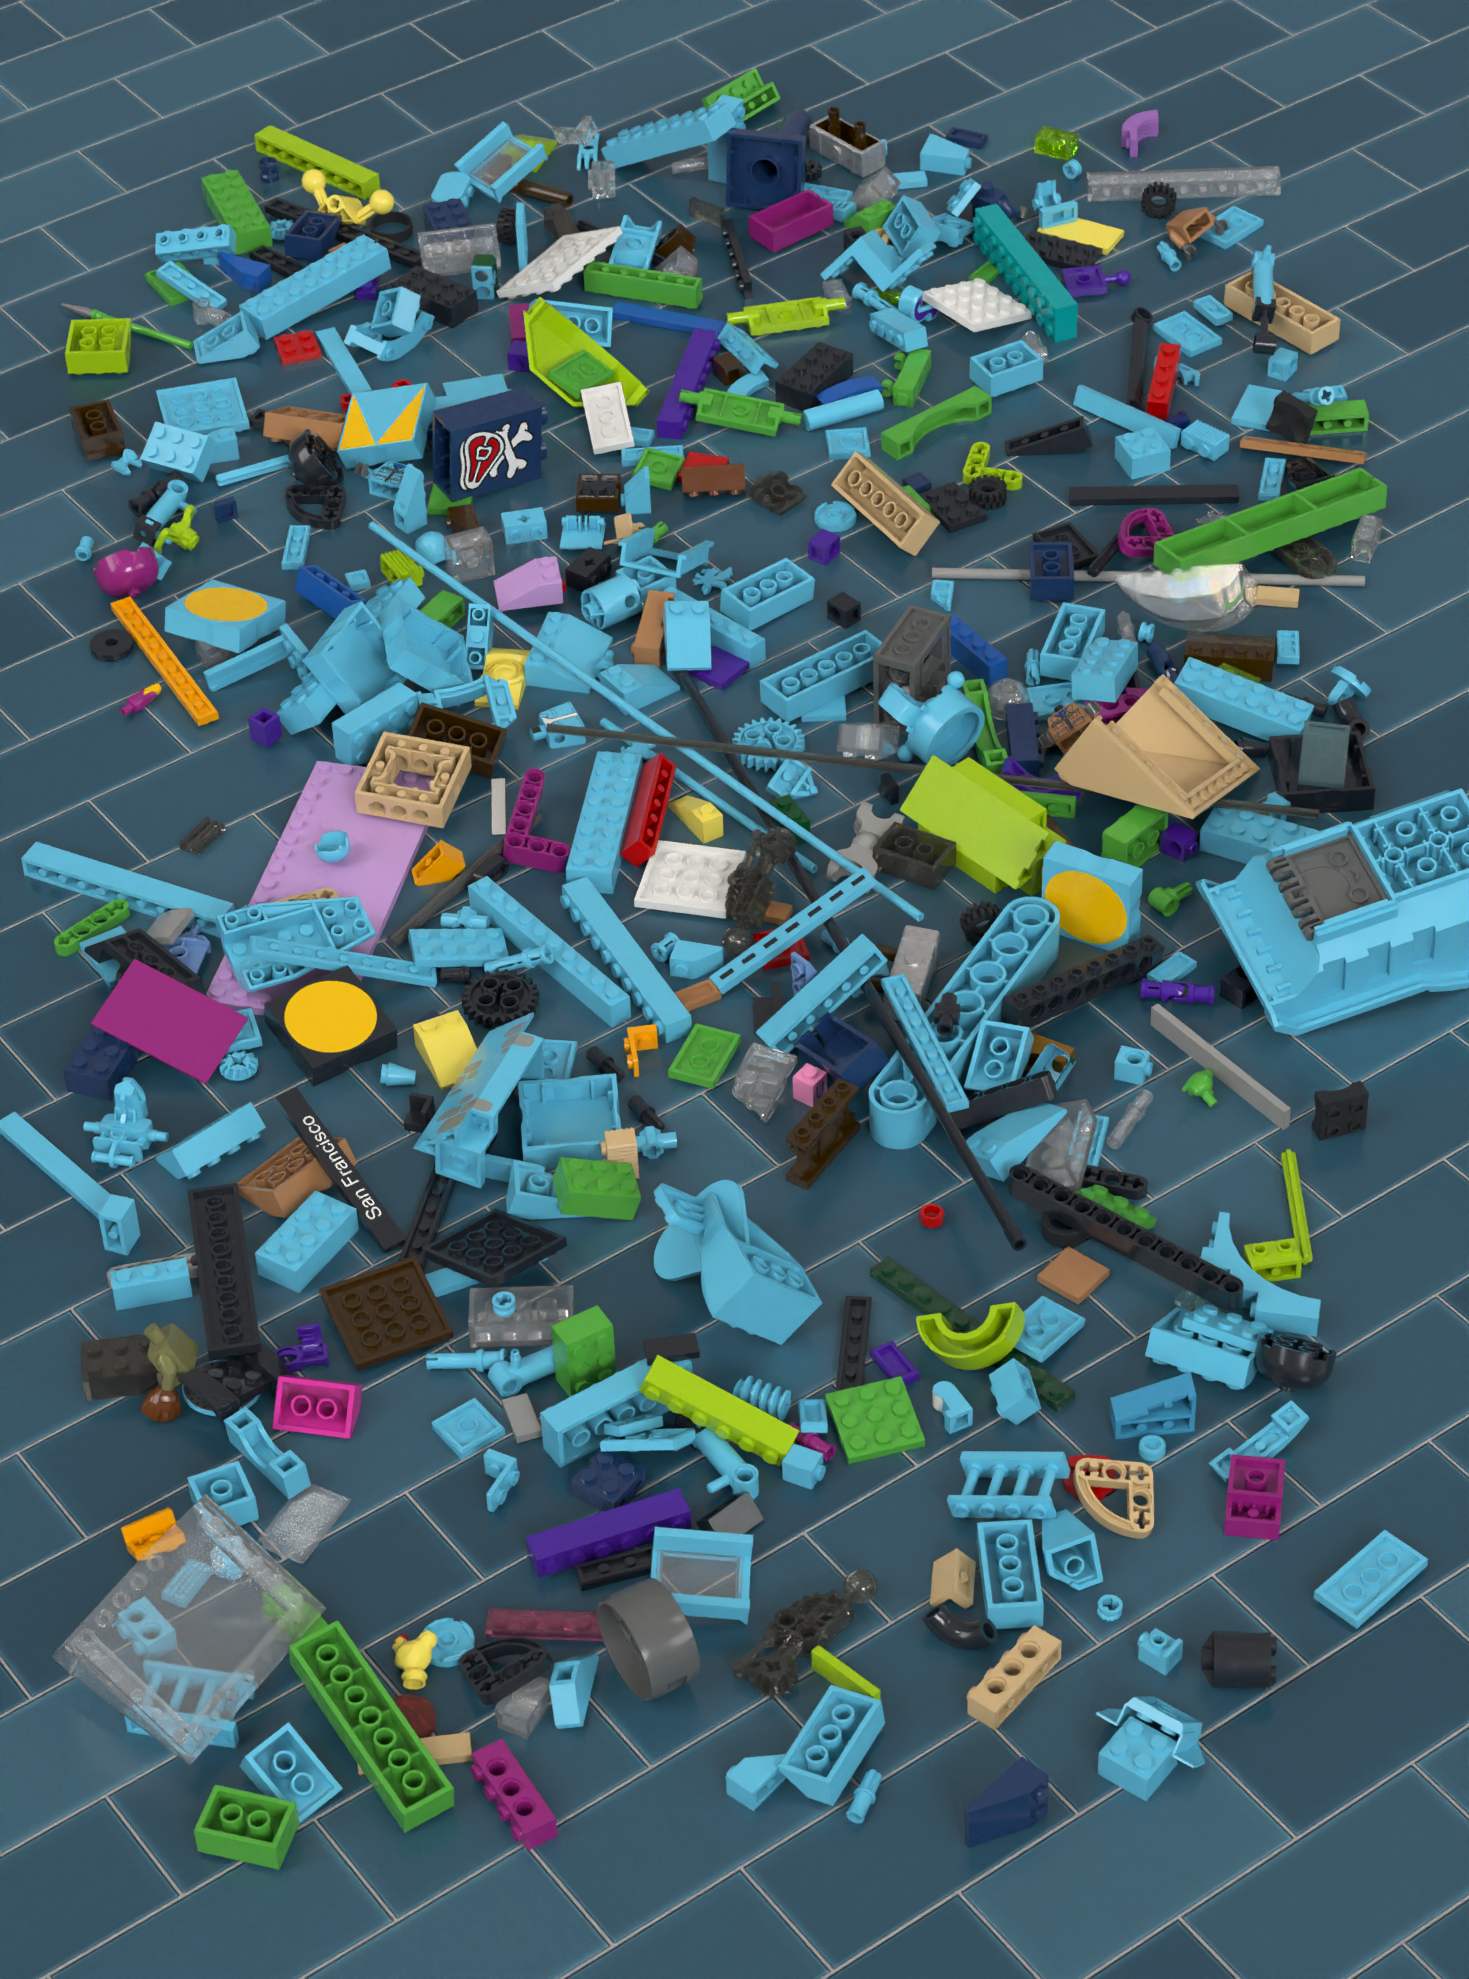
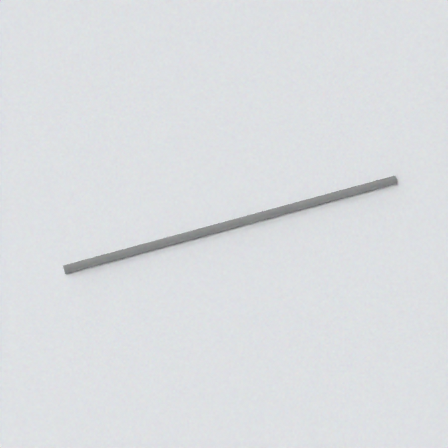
M932 568V578L1029 580V569ZM1074 570V581L1167 583L1171 578L1164 572L1101 571L1097 577H1092L1087 574L1086 570ZM1207 574L1209 584L1224 582L1254 585L1365 587V576Z

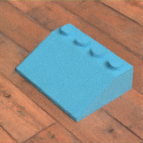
M548 612L537 636L539 640L595 680L597 678L594 673L595 665L605 657V653L609 650L613 641V637L570 614ZM534 646L532 647L524 664L527 686L590 694L592 689L590 686Z
M1176 1307L1152 1326L1145 1356L1153 1358L1152 1360L1155 1363L1162 1365L1170 1364L1176 1366L1181 1372L1200 1374L1205 1380H1217L1226 1383L1227 1387L1235 1390L1244 1389L1249 1385L1258 1371L1255 1363V1353L1182 1328L1184 1317L1192 1313L1191 1311Z

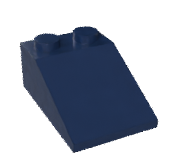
M305 210L284 234L285 256L293 257L294 259H308L312 262L325 257L329 253V249H331L342 221V216Z
M1029 542L1030 600H1074L1072 542Z
M1024 1757L1016 1761L965 1809V1845L970 1848L1028 1829L1036 1821H1041L1049 1810V1775Z

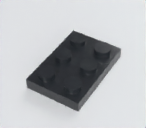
M955 482L918 494L930 506V513L940 521V524L949 533L987 521V514Z

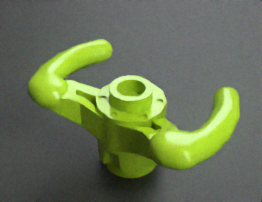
M188 505L184 509V515L180 522H174L170 528H164L160 532L154 549L162 554V546L166 539L172 540L185 550L191 551L196 546L200 537L196 531L191 529V521L195 513L193 505Z

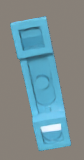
M1291 1400L1271 1415V1423L1234 1451L1230 1447L1209 1462V1466L1227 1483L1229 1481L1231 1454L1273 1458L1300 1432L1309 1420V1416Z

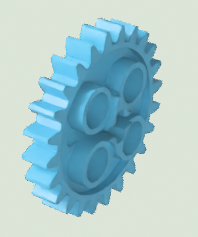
M762 717L760 722L753 719L751 725L744 723V728H738V733H734V738H732V748L741 763H747V768L756 766V771L761 767L764 768L765 772L769 768L777 771V767L781 766L789 754L799 760V756H803L805 740L802 730L797 729L796 724L790 726L789 720L782 723L781 718L773 721V718L770 717L768 721H765Z

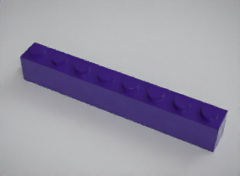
M693 330L657 418L658 437L682 440L684 432L688 431L689 420L693 419L694 408L696 409L697 405L679 402L681 389L697 393L703 391V385L706 386L707 375L711 374L713 358L716 357V352L720 351L721 348L718 331Z

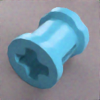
M672 932L667 933L662 941L651 945L652 955L657 961L665 962L668 960V956L672 954L677 940L680 939Z

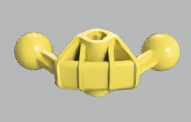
M310 169L302 177L303 188L308 193L314 194L320 206L318 212L341 215L342 222L347 224L364 225L366 224V219L375 213L380 215L387 214L394 206V198L386 190L375 191L370 197L369 204L363 207L357 198L332 195L328 198L324 190L326 178L320 170Z

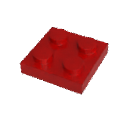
M312 330L273 337L282 365L322 358L321 350Z

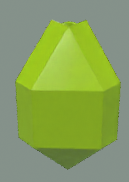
M539 297L527 312L523 310L530 370L573 407L584 408L583 399L577 400L547 376L549 371L582 350H586L615 372L613 378L602 385L621 382L626 407L638 406L650 392L619 361L543 298Z

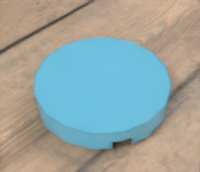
M833 501V504L829 505L823 503L815 510V524L819 528L830 532L848 530L856 523L855 509L846 502Z
M443 1618L435 1620L423 1630H430L437 1636L436 1645L432 1648V1659L430 1662L437 1667L449 1668L459 1665L460 1658L466 1652L475 1648L476 1643L473 1629L464 1621L460 1620L458 1622L454 1621L453 1618Z

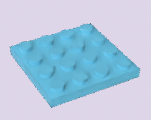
M236 377L156 390L161 415L166 425L203 435L222 428H234L235 432L250 429Z

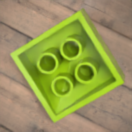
M131 318L71 320L65 350L68 374H120L128 372Z

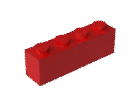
M1160 343L1148 395L1147 414L1165 421L1168 420L1180 367L1181 345Z

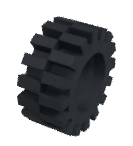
M1156 181L1153 182V186L1150 183L1147 188H1144L1141 206L1142 211H1146L1145 215L1149 216L1151 214L1152 219L1157 216L1158 220H1161V216L1165 219L1168 215H1172L1176 206L1177 194L1174 192L1173 187L1169 189L1170 184L1168 183L1164 186V182L1160 181V185H1157ZM1159 196L1164 198L1166 203L1158 205L1153 203L1151 199Z
M503 207L498 214L499 218H497L496 238L499 243L516 244V209Z
M983 475V478L978 476L977 480L973 479L972 483L970 482L969 497L981 509L985 508V511H989V508L996 510V507L1001 508L1002 505L1006 504L1007 484L998 476L994 478V475H990V477Z
M981 901L979 906H977V903L972 904L974 908L967 907V913L963 912L961 914L960 926L966 940L970 941L973 945L979 943L1001 913L996 904L993 905L992 902L988 901L985 904L984 901ZM983 921H989L983 926L976 927L979 923Z

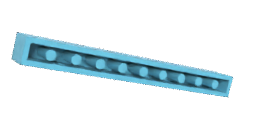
M35 842L21 858L25 876L106 902L124 899L129 903V909L150 916L158 917L162 913L173 909L192 908L195 916L186 927L191 928V925L195 923V925H200L201 932L220 937L216 916L235 911L234 904L39 842Z
M488 876L468 886L470 907L477 911L479 915H488L490 917V924L494 928H502L504 936L521 951L529 947L532 949L538 948L541 944L548 943L553 949L554 961L548 965L545 963L538 965L610 1027L613 1028L631 1018L630 996Z
M584 877L562 885L560 901L563 908L569 910L572 920L580 925L583 935L588 936L594 950L600 952L603 962L611 967L614 977L619 978L624 991L630 993L635 1006L641 1008L645 1019L652 1024H656L657 1035H661L666 1043L689 1035L692 1031L691 1015L589 878Z

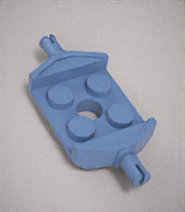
M193 923L189 932L181 933L172 945L162 944V946L197 974L206 953H211V944L205 936L198 935L201 927Z

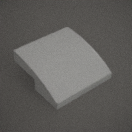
M179 908L162 913L156 918L146 933L160 945H172L195 916L192 908Z

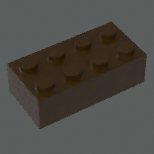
M421 702L408 736L470 747L472 767L469 772L491 779L506 744L507 729Z

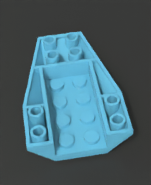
M358 896L260 903L216 916L224 953L240 988L248 992L295 980L315 969L250 958L248 943L250 935L349 951L371 939L376 934Z

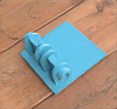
M566 515V517H562L563 529L560 549L574 550L591 547L602 550L606 526L605 518L589 516L588 522V515H585V522H582V516L579 515L577 522V516Z

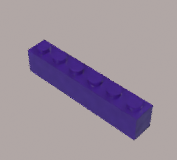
M677 1488L527 1536V1555L538 1578L552 1575L574 1567L576 1564L607 1557L617 1552L653 1542L655 1527L692 1529L691 1511L680 1489Z

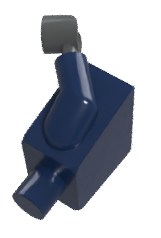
M989 181L981 185V188L969 202L972 204L973 217H975L976 208L998 204L1009 219H1026L1029 213V209L1022 206L1013 208L1009 203L1006 193L994 188L993 183Z

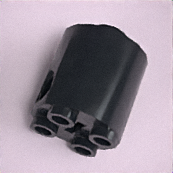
M1213 1630L1201 1648V1670L1212 1687L1243 1689L1256 1687L1270 1689V1685L1276 1683L1277 1668L1271 1665V1656L1275 1657L1277 1653V1637H1271L1270 1632L1248 1633L1245 1631Z

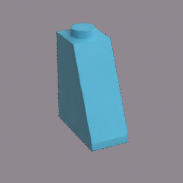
M929 135L920 153V170L964 176L967 169L971 168L972 158L969 157V149L937 135Z

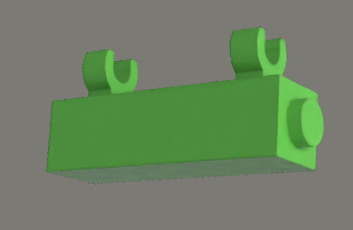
M916 349L910 351L908 356L900 352L896 353L894 359L901 362H896L894 368L901 370L896 383L888 379L883 380L881 385L888 389H883L881 395L884 397L893 395V405L913 408L931 369L932 350Z

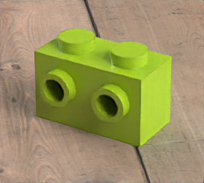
M1294 1238L1244 1245L1243 1260L1252 1270L1268 1282L1301 1278L1302 1258Z

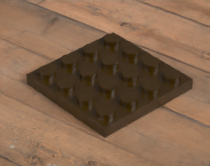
M416 1256L319 1289L320 1297L356 1372L454 1338L453 1330Z

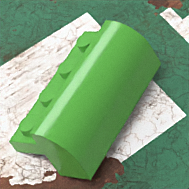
M753 68L701 100L705 109L715 104L721 95L743 99L745 121L781 98L774 83L763 84L757 69Z

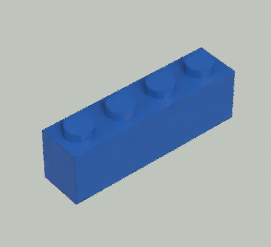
M317 565L301 566L298 569L294 590L301 594L304 599L315 604V607L328 613V616L336 619L346 607L361 601L366 604L368 601Z
M956 615L951 616V656L978 679H983L985 685L989 688L1007 680V658Z

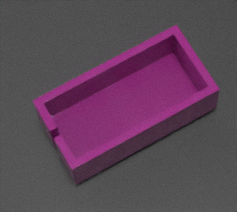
M807 189L749 216V237L772 252L779 251L788 245L794 244L833 225V204L824 198H820L812 190Z

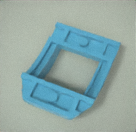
M483 674L482 678L470 683L434 690L433 693L421 694V691L416 692L419 707L421 702L442 709L461 705L487 695L494 722L492 723L493 725L506 728L517 719L508 681L500 678L495 680L488 677V674Z

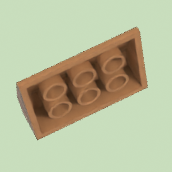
M284 406L265 412L263 436L270 437V441L282 442V439L289 440L290 444L295 437L309 429L312 435L317 433L333 451H337L346 414Z
M300 1137L296 1138L237 1182L239 1196L269 1215L289 1218L315 1190L320 1192L332 1186V1181ZM333 1137L352 1165L355 1166L357 1161L346 1138Z

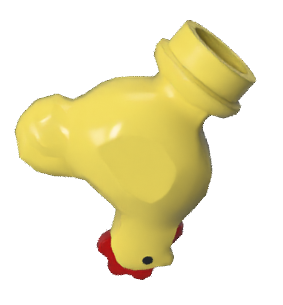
M430 1630L423 1631L415 1640L408 1641L407 1635L399 1634L393 1641L394 1663L404 1671L401 1679L403 1680V1686L407 1689L417 1690L426 1685L427 1673L424 1670L431 1662L432 1648L435 1647L437 1642L436 1634Z

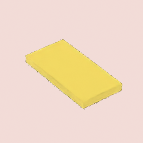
M1077 218V221L1043 230L1039 227L1037 230L1042 234L1058 236L1062 239L1075 240L1079 243L1091 244L1102 248L1103 255H1108L1124 236V230Z

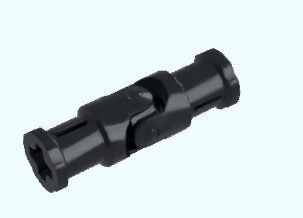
M176 470L171 471L168 477L158 480L156 484L142 491L138 498L129 500L128 504L131 512L141 516L144 510L152 508L167 490L170 481L177 479L184 482L181 473Z

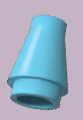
M390 1062L389 1064H382L380 1083L386 1084V1086L414 1085L416 1070H410Z

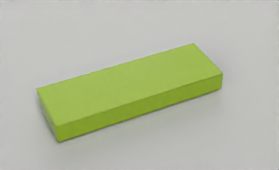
M818 1645L811 1651L812 1669L832 1684L880 1700V1689Z

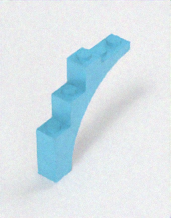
M1219 1212L1218 1222L1213 1221L1211 1237H1215V1240L1210 1239L1209 1247L1202 1248L1200 1258L1242 1280L1244 1287L1241 1307L1251 1309L1250 1317L1255 1318V1321L1264 1323L1267 1326L1266 1328L1274 1331L1317 1337L1321 1300L1283 1290L1252 1270L1239 1255L1232 1241L1229 1228L1230 1213Z

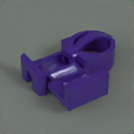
M320 1323L297 1326L298 1340H302V1344L283 1346L275 1352L281 1359L284 1357L296 1358L292 1362L284 1363L290 1373L302 1371V1367L314 1364H325V1367L329 1366L327 1344L322 1342Z

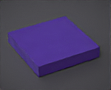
M715 646L711 649V670L688 671L691 676L723 690L749 669V662Z

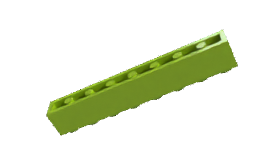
M269 125L254 134L256 151L269 157H274L278 161L304 173L310 169L320 170L325 175L326 183L365 200L375 191L380 190L378 173Z

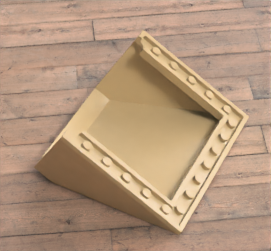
M1164 674L1154 682L1117 723L1112 720L1108 725H1105L1101 721L1103 718L1100 715L1097 716L1054 768L1058 772L1059 777L1072 786L1194 819L1260 770Z

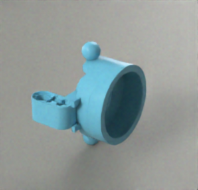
M951 672L947 677L948 684L941 689V695L937 694L936 697H932L924 703L913 699L899 686L893 683L889 684L879 699L878 704L898 722L908 726L906 729L909 732L908 740L897 751V756L901 761L909 762L916 755L927 764L932 755H935L951 766L959 761L975 744L983 729L985 718L983 711L958 690L965 682L961 672Z

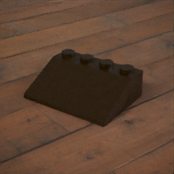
M1188 631L1184 652V665L1188 658L1191 657L1248 680L1272 682L1276 637Z

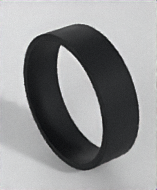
M390 211L384 215L378 214L370 221V232L401 243L408 240L413 234L412 219L407 214L397 211ZM390 222L402 223L408 226L406 229L396 233H382L375 230L376 227Z

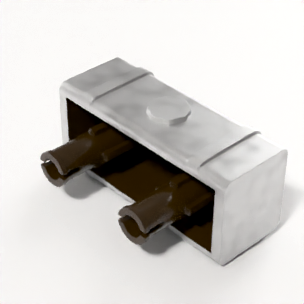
M833 106L828 108V116L810 125V148L819 155L825 156L850 170L853 174L864 178L885 166V142L866 133V122L856 121L853 126L841 119L840 108Z
M907 925L904 928L899 947L885 946L878 943L876 947L888 961L894 962L889 977L905 974L923 1010L931 979L936 970L940 932ZM871 976L869 979L876 991L884 993V1004L892 1018L899 1021L881 985L882 978Z

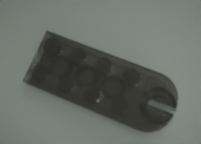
M1312 535L1272 550L1297 574L1305 578L1322 579L1324 575L1329 577L1337 571V557Z

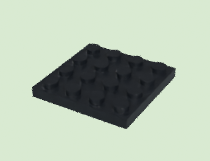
M495 1208L422 1248L423 1258L435 1264L444 1266L494 1288L500 1286L513 1276L519 1275L529 1267L537 1265L545 1258L556 1254L567 1246L566 1237Z

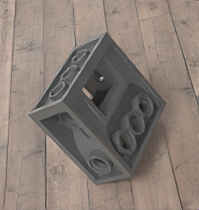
M909 605L874 653V726L906 735L909 734L906 731L908 726L898 722L878 704L879 699L890 683L899 686L913 699L923 703L932 697H936L937 694L941 695V689L948 684L947 677L951 673V615Z

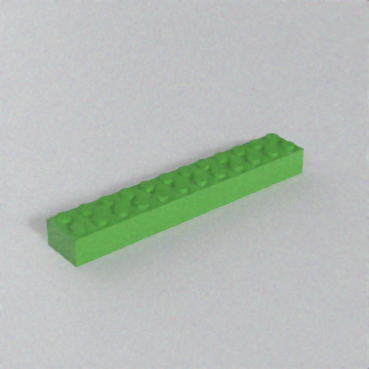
M1362 468L1352 470L1154 542V565L1177 583H1185L1191 579L1204 576L1210 572L1220 570L1245 559L1272 551L1275 548L1386 508L1387 485L1377 478H1373V475Z

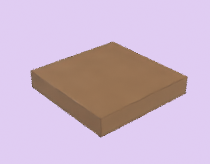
M1068 1246L1037 1275V1282L1079 1305L1109 1276L1110 1269Z

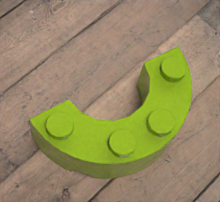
M1016 1302L991 1305L985 1322L976 1330L968 1333L953 1332L951 1324L941 1313L916 1316V1323L921 1338L941 1361L957 1369L977 1370L995 1364L1014 1348L1023 1332L1026 1314Z

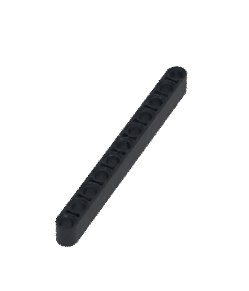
M1018 1164L1010 1168L1009 1193L1014 1198L1224 1310L1236 1311L1241 1308L1244 1284L1238 1277L1026 1165Z

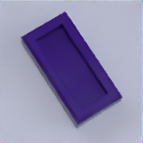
M893 1341L870 1350L871 1359L888 1379L901 1376L905 1386L920 1380V1373Z

